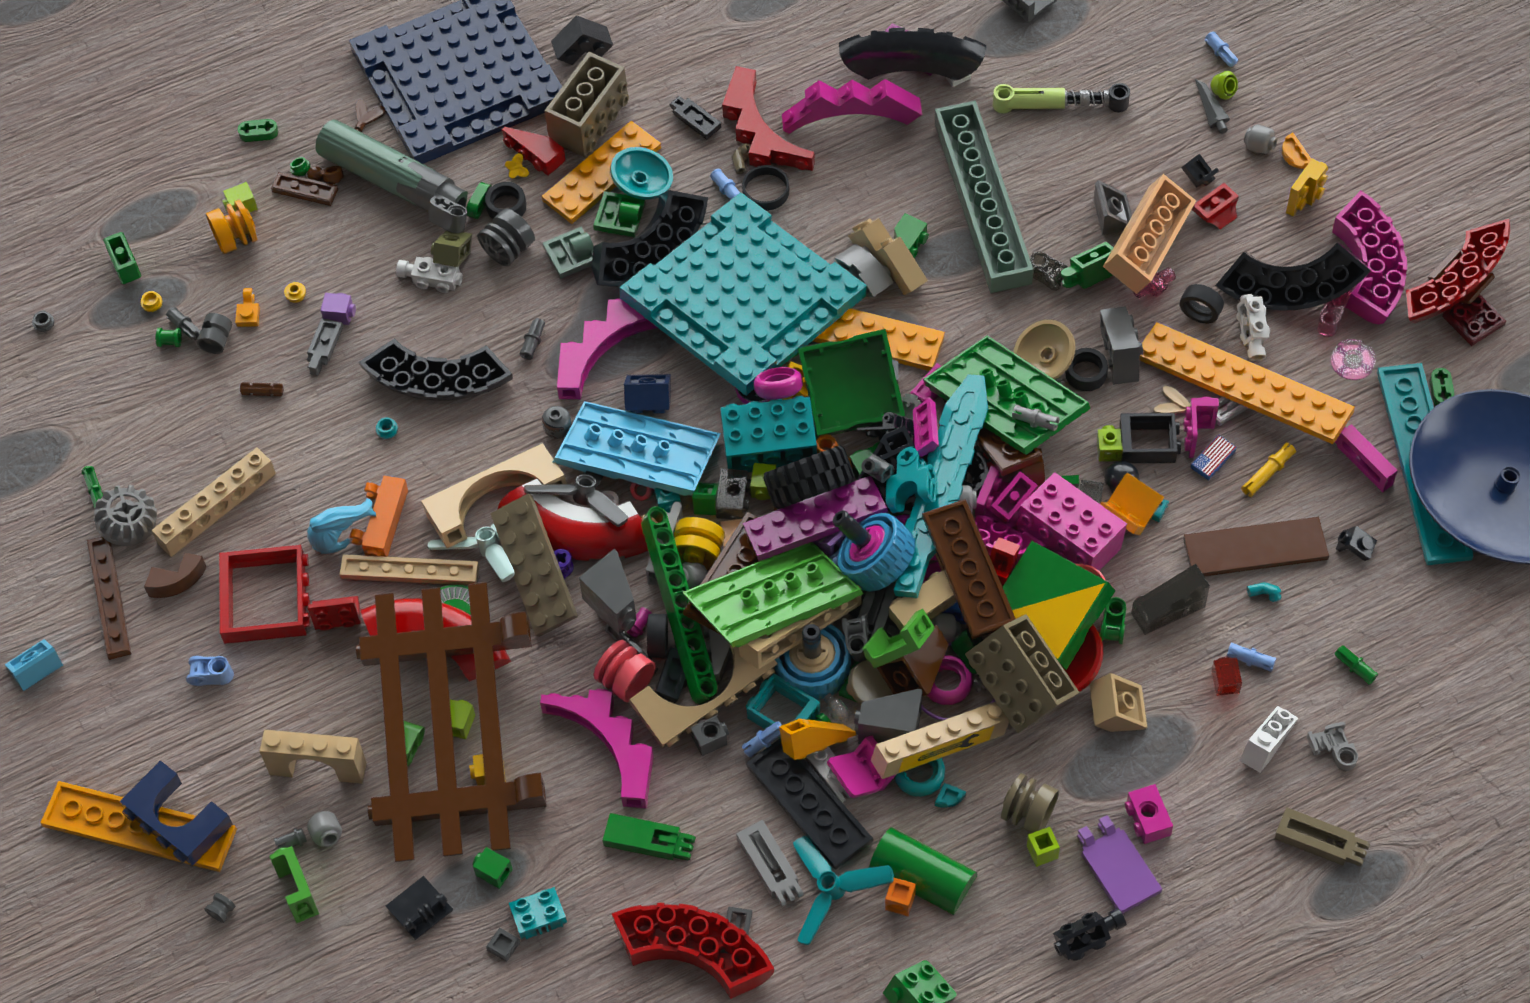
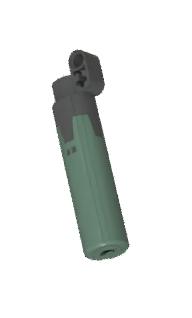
M333 119L322 127L315 143L316 152L319 156L428 211L429 221L446 231L458 234L465 230L468 192L455 186L452 179L338 120Z

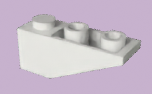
M1277 706L1249 739L1239 761L1261 773L1298 718L1289 711Z

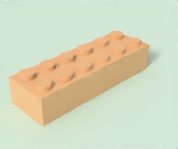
M1162 174L1148 187L1103 267L1137 294L1152 281L1196 200L1166 175Z

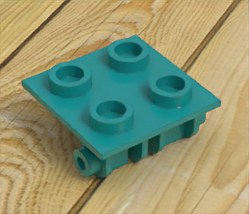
M555 887L509 902L521 939L526 938L527 940L538 935L536 929L539 930L541 935V927L545 926L546 931L550 932L548 925L553 930L563 927V924L567 923Z

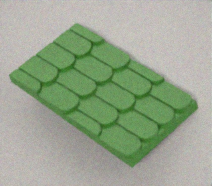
M810 542L684 591L683 594L715 630L723 636L728 644L732 647H741L765 634L769 636L799 620H806L829 608L834 609L862 595L863 592L813 542Z

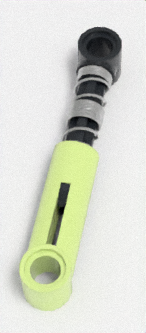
M1116 83L1108 90H1103V92L1101 90H1098V92H1092L1091 90H1079V92L1071 90L1067 92L1065 88H1012L1010 85L1000 84L996 86L993 92V108L998 113L1004 114L1012 109H1065V106L1069 104H1075V106L1078 104L1080 106L1102 104V106H1108L1112 111L1120 113L1127 110L1129 106L1130 88L1123 83Z

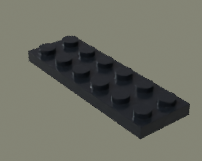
M781 738L746 763L747 768L835 870L873 842V837L805 759L794 760L783 752Z

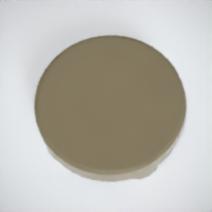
M868 660L862 661L852 668L846 690L859 704L892 695L891 689L878 669H874Z

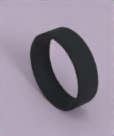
M763 165L755 167L743 179V194L766 211L777 209L788 199V177L781 169L774 166ZM760 175L776 176L786 185L784 193L772 201L756 200L749 196L745 189L753 178Z

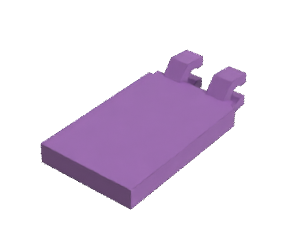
M1108 815L1100 818L1098 827L1104 835L1103 837L1095 840L1087 826L1078 830L1079 834L1077 837L1083 845L1081 856L1114 907L1118 908L1122 914L1162 892L1161 886L1125 831L1120 830V828L1115 829Z

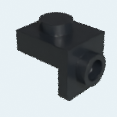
M1200 154L1181 167L1196 188L1201 184L1205 186L1216 179L1214 175L1219 172L1218 168L1211 170Z
M1354 526L1340 533L1336 550L1341 552L1348 549L1366 561L1371 558L1377 540L1358 526Z

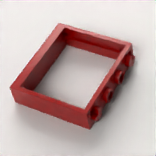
M302 545L219 553L220 635L224 644L307 636V627H310V615L306 613V607L310 604L309 593H306V586H309V575L305 573V567L309 566L308 554H304ZM297 562L298 621L233 628V569Z

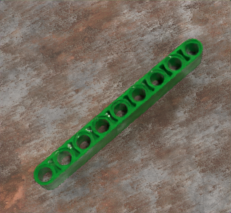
M655 506L646 513L641 521V527L691 698L695 703L702 705L708 703L717 693V682L700 624L683 615V611L689 603L683 592L689 590L667 513L663 508ZM651 518H654L658 523L653 522ZM657 539L662 540L664 544L659 543ZM663 560L668 561L670 565L665 564ZM669 581L674 582L676 586L671 585ZM675 602L680 603L683 608L678 607ZM681 623L686 624L689 629L684 628ZM688 645H692L695 651L691 650ZM694 666L699 667L701 672L695 670ZM700 688H704L708 694L703 693Z

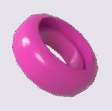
M790 367L768 369L758 374L754 379L755 393L759 397L768 400L791 397L797 394L803 385L801 373Z
M944 656L939 671L952 670L959 675L961 682L956 689L951 691L941 690L934 683L931 692L926 696L933 702L941 705H954L969 695L973 684L972 673L969 672L960 658Z

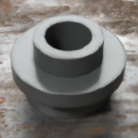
M40 311L34 315L32 325L36 331L46 332L54 326L55 321L50 313Z

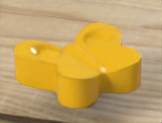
M518 153L513 157L512 161L505 162V167L509 169V177L512 179L516 178V176L528 177L529 175L528 169L522 165V154Z

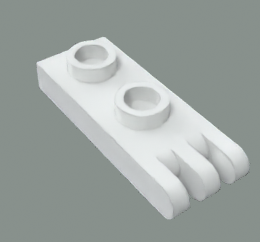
M827 747L823 751L808 754L805 759L842 803L845 801L844 796L841 794L842 792L848 798H851L827 764L829 758L835 757L831 749Z

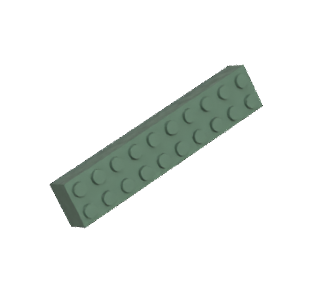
M976 100L935 109V127L990 293L1031 285L1033 281V267Z

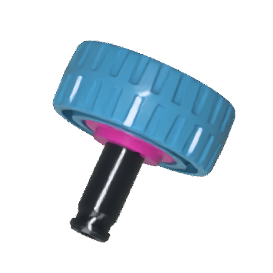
M844 510L837 512L833 517V525L838 527L846 536L838 553L839 569L856 585H859L861 590H880L893 583L908 567L914 554L915 540L912 533L893 515L878 513L867 517L860 523Z

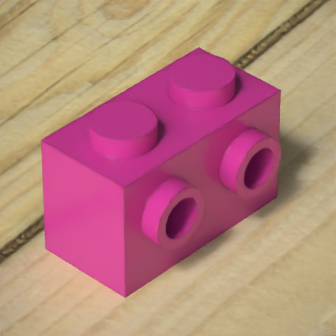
M1020 471L991 505L990 512L1005 524L1011 521L1015 523L1018 520L1020 505L1037 490L1038 485Z

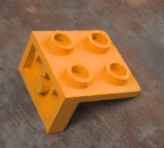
M1126 473L1108 502H1101L1100 505L1126 522V529L1129 532L1141 535L1163 501L1164 496L1131 474Z

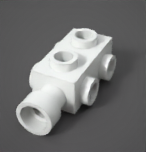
M416 257L414 264H409V261L399 260L396 268L397 277H412L413 284L420 289H427L430 286L435 287L439 292L448 293L449 290L455 291L456 285L460 286L462 283L463 274L460 273L459 266L452 267L433 263V258Z
M1251 294L1243 295L1240 297L1241 302L1237 304L1238 313L1236 315L1241 327L1240 339L1244 346H1249L1247 350L1249 361H1260L1266 358L1265 348L1262 347V343L1269 338L1270 334L1265 316L1266 307L1263 305L1262 297H1253Z

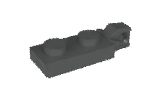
M323 318L320 320L307 351V360L310 362L308 368L311 375L318 376L322 365H327L330 361L343 329L342 322Z

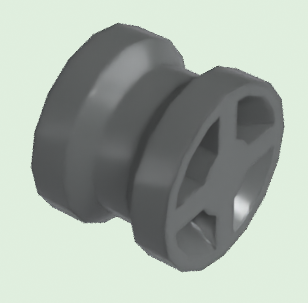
M216 893L213 896V902L208 904L204 910L217 921L224 923L228 912L233 911L236 906L224 895Z

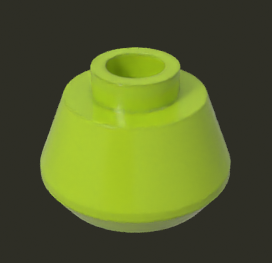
M1224 71L1215 75L1210 84L1211 90L1221 99H1230L1238 88L1236 76L1231 71Z

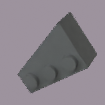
M1126 306L1101 309L1100 329L1105 350H1108L1110 355L1108 365L1112 367L1113 385L1138 382L1140 355H1143L1142 342H1138V330L1134 328L1133 316L1129 315Z

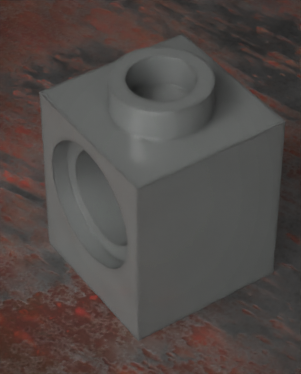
M717 716L691 727L692 739L701 756L727 745L729 731L724 722H719ZM708 733H715V734H717V735L714 736V737H707V736H706Z

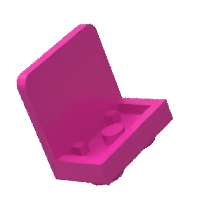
M1191 398L1190 407H1186V418L1183 421V429L1186 432L1184 450L1189 451V458H1194L1198 437L1197 429L1215 428L1219 408L1218 398Z
M873 736L865 737L854 752L831 757L827 761L833 774L852 798L884 790L897 775L882 779L871 762L875 746L878 744Z

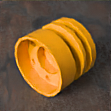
M240 199L234 201L237 211H234L230 203L226 204L228 215L224 216L219 208L206 213L212 233L223 254L237 249L235 241L237 238L240 239L244 246L248 245L245 236L247 234L251 242L258 241L254 221Z

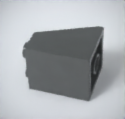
M613 549L579 577L582 599L620 635L623 631H628L634 626L636 612L634 598L617 551Z
M914 689L862 702L861 710H856L854 719L858 744H861L865 737L873 736L879 744L918 730L922 711V689Z

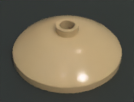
M1042 320L1030 325L1023 331L1015 344L1014 353L1055 380L1065 373L1071 365L1075 354V340L1071 331L1061 322Z

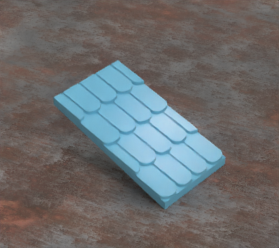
M584 401L552 462L582 472L590 471L609 478H620L655 489L657 487L687 496L692 495L721 433Z

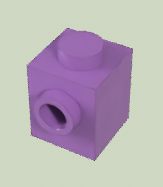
M325 293L320 311L323 319L349 325L351 317L355 316L356 305L352 303L351 295Z

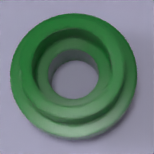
M298 157L290 163V171L292 175L303 176L310 169L311 164L304 157Z

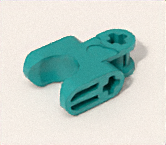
M907 447L900 451L897 456V474L891 475L886 480V504L893 514L904 511L907 499L916 493L921 496L926 504L936 501L937 479L935 470L931 464H927L922 458H919V453L914 447Z

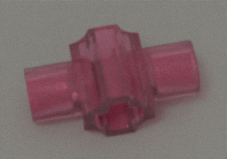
M1170 267L1160 272L1157 271L1152 281L1137 294L1133 292L1137 298H1141L1150 293L1152 296L1158 297L1168 288V283L1176 279L1174 271Z

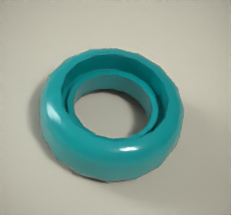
M939 758L928 762L933 769V775L927 781L921 783L914 782L908 778L904 771L894 777L896 784L903 792L910 796L923 797L933 794L944 782L946 768L943 759Z

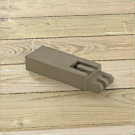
M1288 807L1284 811L1274 838L1343 866L1345 861L1362 866L1364 862L1362 858H1365L1367 854L1365 850H1368L1370 846L1369 842L1355 837V833ZM1327 838L1343 843V846L1337 845L1335 841H1333L1332 845L1326 843Z

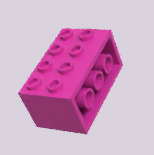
M1054 472L1020 505L1016 531L1020 533L1028 532L1044 543L1045 548L1074 564H1087L1100 571L1121 550L1127 523Z

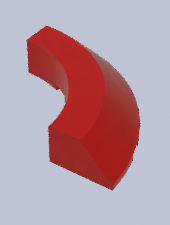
M1509 219L1466 231L1462 256L1460 259H1455L1444 270L1445 274L1436 281L1431 279L1417 287L1406 290L1408 318L1411 322L1418 323L1450 309L1476 289L1494 269L1506 249L1510 235Z

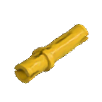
M1286 442L1275 454L1270 455L1268 461L1241 487L1245 495L1248 494V497H1253L1277 471H1281L1284 468V464L1296 453L1294 446H1289V443Z

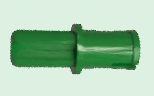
M1343 645L1336 650L1335 657L1349 667L1351 673H1356L1368 685L1377 678L1378 673L1364 663L1362 657L1358 658Z

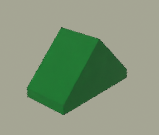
M719 483L697 484L692 496L694 514L717 515Z

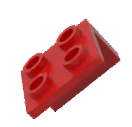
M358 596L312 601V604H308V611L315 630H329L333 627H352L361 624Z

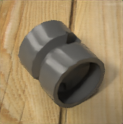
M218 313L207 314L196 341L197 346L208 353H222L227 342L226 337L229 336L233 325L232 321Z

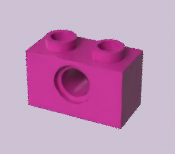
M1156 784L1128 792L1125 809L1127 814L1132 816L1135 821L1133 826L1137 837H1141L1143 843L1146 844L1171 836L1173 824ZM1149 812L1153 816L1145 817L1142 815V813Z

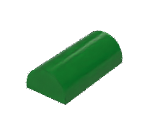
M893 827L889 828L881 838L869 865V868L889 865L893 870L894 878L916 884L915 895L952 915L956 913L977 877L976 871Z

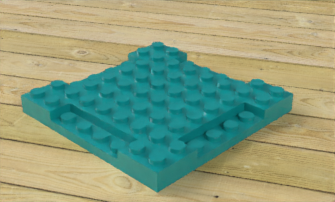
M740 192L713 213L708 224L656 265L648 264L620 287V299L744 395H748L754 390V379L758 374L768 369L783 366L799 352L798 348L807 346L836 322L848 309H851L866 297L867 285L836 262L830 264L771 221L772 215Z

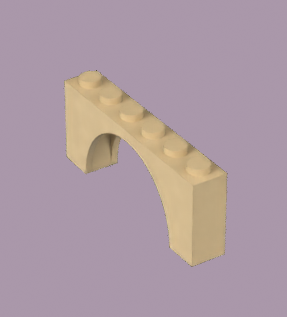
M542 443L438 492L421 502L427 518L446 548H449L467 539L464 530L465 516L474 502L486 493L506 486H522L535 479H538L542 485L567 484L563 472L556 463L552 462V456Z
M730 645L733 655L732 678L726 689L714 700L698 706H680L664 700L650 686H647L630 698L629 703L660 747L663 748L667 745L670 748L680 741L678 736L686 731L687 734H690L692 726L698 724L704 718L707 720L718 714L717 709L723 704L728 707L737 700L736 695L744 691L746 694L755 688L757 680L760 678L765 680L775 673L774 668L778 664L775 659L762 668L757 669L740 657L739 647H732Z

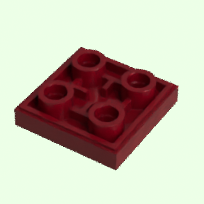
M1480 294L1471 304L1459 302L1443 312L1442 316L1471 347L1503 327L1506 323V320Z

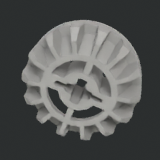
M117 485L113 491L106 490L103 492V497L96 502L94 511L95 526L99 534L113 544L121 546L138 544L151 535L152 529L156 525L157 508H155L153 498L148 497L144 489L135 490L134 485H128V488H120V485ZM124 496L133 497L139 502L133 503L131 500H125ZM120 497L121 501L116 504V507L110 508L111 503Z

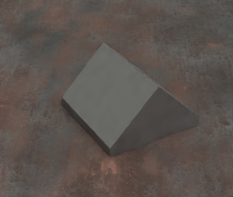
M1098 180L1095 182L1094 204L1102 235L1123 232L1132 217L1127 195Z

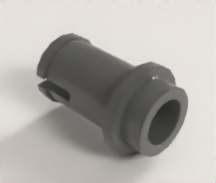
M294 828L293 832L274 838L276 846L278 845L277 849L294 847L296 845L303 846V843L307 842L302 828L298 830Z

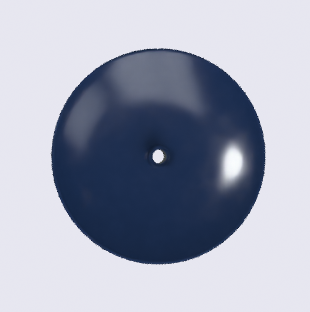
M1485 389L1461 393L1444 400L1435 406L1420 422L1411 442L1409 453L1410 473L1421 503L1433 520L1444 531L1466 547L1501 561L1530 564V396L1507 390Z

